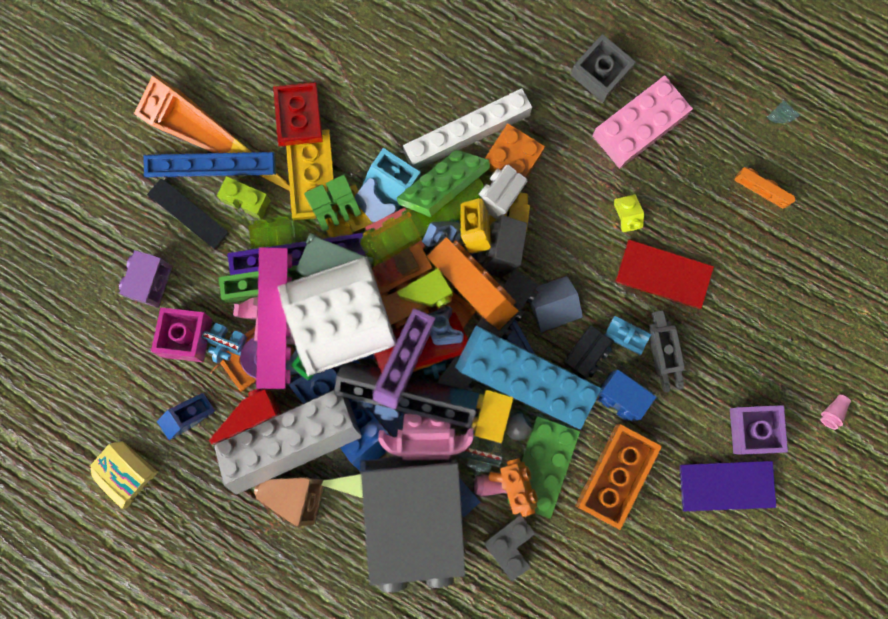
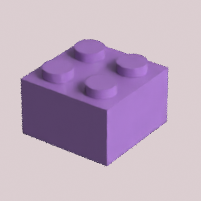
M134 250L133 255L127 261L128 270L126 275L120 281L119 294L134 301L158 308L172 265L159 257Z
M784 406L730 408L733 454L788 452Z

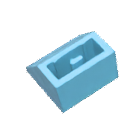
M383 148L370 166L362 186L368 179H376L377 195L382 198L384 203L396 204L397 211H399L402 206L398 204L397 197L421 178V172Z

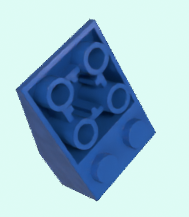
M348 398L362 437L340 447V449L360 471V460L378 459L387 451L379 442V430H384L388 436L391 435L368 407L360 406V402Z

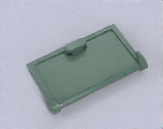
M311 233L306 241L307 246L296 272L310 276L365 256L318 238ZM369 257L368 260L372 267L374 259Z

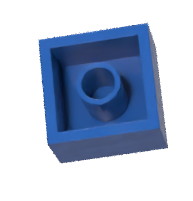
M619 370L609 373L600 386L601 391L598 395V401L607 408H615L618 411L616 414L627 422L628 420H641L656 398L655 395Z

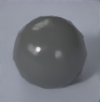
M515 412L508 416L505 431L511 439L520 441L531 435L533 427L524 413Z

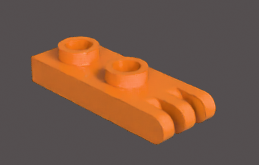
M744 167L737 173L734 179L736 182L781 208H786L795 202V197L792 194L778 187L775 181L759 176V173L754 169Z

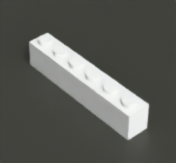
M521 88L403 145L404 154L412 167L417 170L450 155L455 150H460L504 129L507 123L512 125L530 116L532 106Z

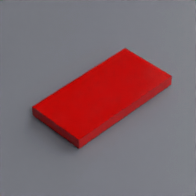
M628 240L615 283L701 309L714 266Z
M456 312L452 313L448 320L452 329L463 333V341L461 343L438 346L433 343L429 335L415 368L462 354L468 338ZM404 327L392 330L396 342H398ZM395 346L374 353L381 374Z

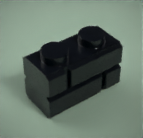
M589 326L562 363L583 379L587 376L592 377L599 368L596 364L600 358L606 359L612 351V348L609 346L613 341L593 326Z

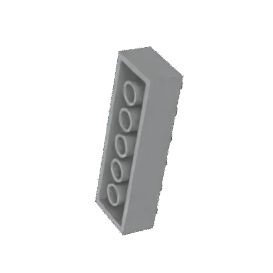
M335 390L214 445L224 486L234 494H239L361 438L362 436L349 399L334 395Z

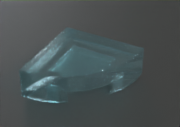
M783 101L767 118L775 123L784 124L792 122L799 114Z

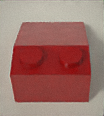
M261 388L250 391L248 393L249 397L240 402L209 439L210 444H218L281 415V410L273 392Z

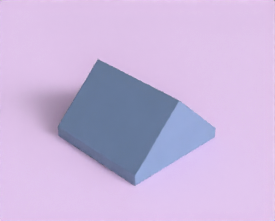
M567 276L537 286L536 291L539 293L533 302L530 303L541 333L583 317L578 293Z

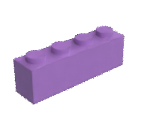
M416 309L412 310L374 390V401L396 409L433 329L435 317Z

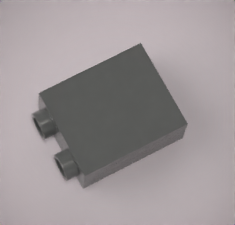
M451 455L450 459L403 460L402 457L360 460L369 586L379 585V589L383 592H399L407 588V582L426 580L428 586L441 588L452 585L454 577L465 576L458 463L455 456Z

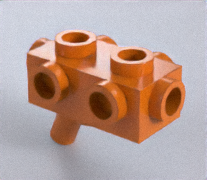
M520 458L507 461V467L500 468L501 473L490 472L489 481L502 483L503 490L507 491L513 514L521 513L523 517L535 513L534 508L537 507L538 497L530 484V470L525 466L524 462L520 461Z

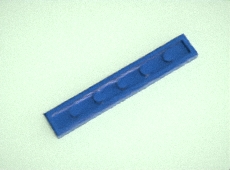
M275 152L143 155L144 177L276 175Z

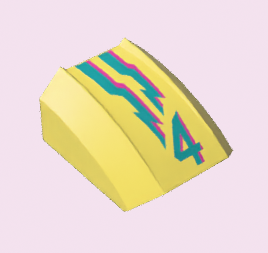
M123 441L109 444L91 464L93 479L121 508L129 507L137 494L158 473L156 469Z

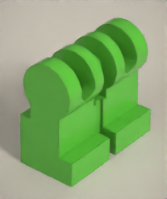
M345 175L327 182L328 192H326L322 184L304 193L324 232L329 230L326 218H331L335 226L340 225L337 213L332 209L333 205L337 204L339 215L343 217L345 222L350 220L346 212L348 208L352 210L355 217L361 215Z

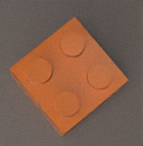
M507 123L484 159L489 160L490 168L488 170L492 173L497 168L502 170L505 165H509L516 170V173H520L527 179L542 156L545 146Z

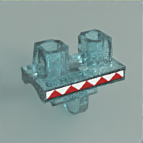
M473 436L470 446L461 452L460 457L471 459L468 461L467 466L475 468L474 475L479 476L481 470L490 472V465L500 467L503 460L501 443L490 441L488 450L484 451L479 449L481 439Z

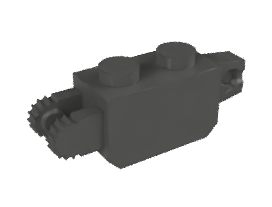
M664 311L652 313L653 324L649 325L650 331L648 333L651 334L649 341L656 375L660 376L664 393L670 391L667 375L669 373H673L677 389L682 390L684 389V382L681 371L684 370V362L675 325L671 326L670 321L666 322Z

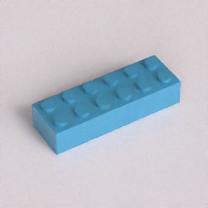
M475 326L455 366L461 373L580 430L601 391V388L478 326Z

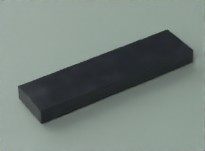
M162 178L147 193L150 198L214 250L230 234Z

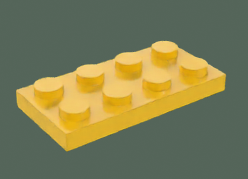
M329 129L322 130L323 142L286 146L293 220L315 219L316 216L309 206L304 193L322 184L326 192H328L326 183L334 179ZM333 205L332 209L337 213L336 205Z

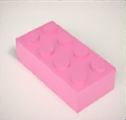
M663 76L599 125L592 136L618 168L621 169L687 118L693 108L667 77Z

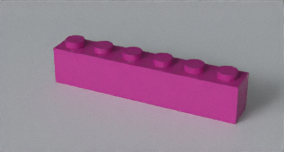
M259 248L256 388L285 389V384H290V370H285L286 360H290V347H286V337H291V329L289 323H286V314L277 287L292 282V277H287V268H292V254H287L288 248Z

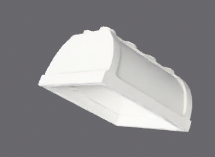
M367 256L277 286L298 353L308 376L394 347L397 344Z

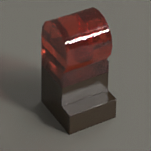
M409 247L372 269L381 287L420 270Z

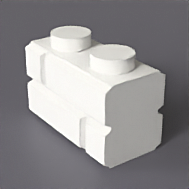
M505 165L502 170L497 168L490 177L493 181L491 185L486 184L478 194L483 199L489 214L496 220L508 211L527 183V179L520 173H516V170L509 165Z

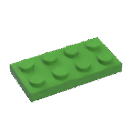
M455 150L413 185L405 189L397 197L398 204L431 217L490 168L489 160Z
M536 416L533 431L529 436L521 462H524L525 466L530 470V484L538 497L537 507L534 508L535 513L551 519L580 431Z

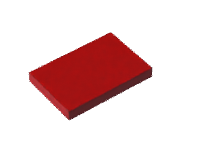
M317 82L273 86L278 146L323 142Z

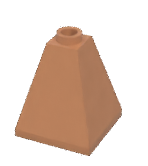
M272 479L256 485L254 493L257 500L293 525H314L324 488L322 486L324 479Z

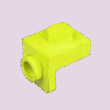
M636 194L614 199V206L621 220L622 232L643 228L644 212Z

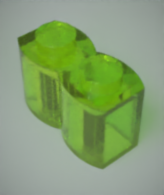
M278 217L274 222L256 220L252 225H248L251 250L297 243L293 219L289 220V217Z

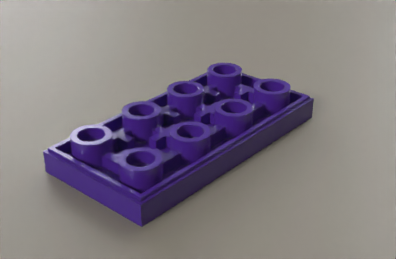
M773 461L679 465L683 511L776 508Z

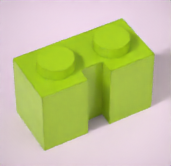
M227 176L217 194L222 203L236 209L241 205L245 213L262 220L271 202L267 194Z

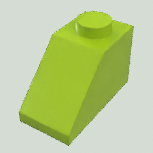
M438 268L397 292L402 300L429 307L437 305L439 308L451 301L450 297L453 296L451 289Z

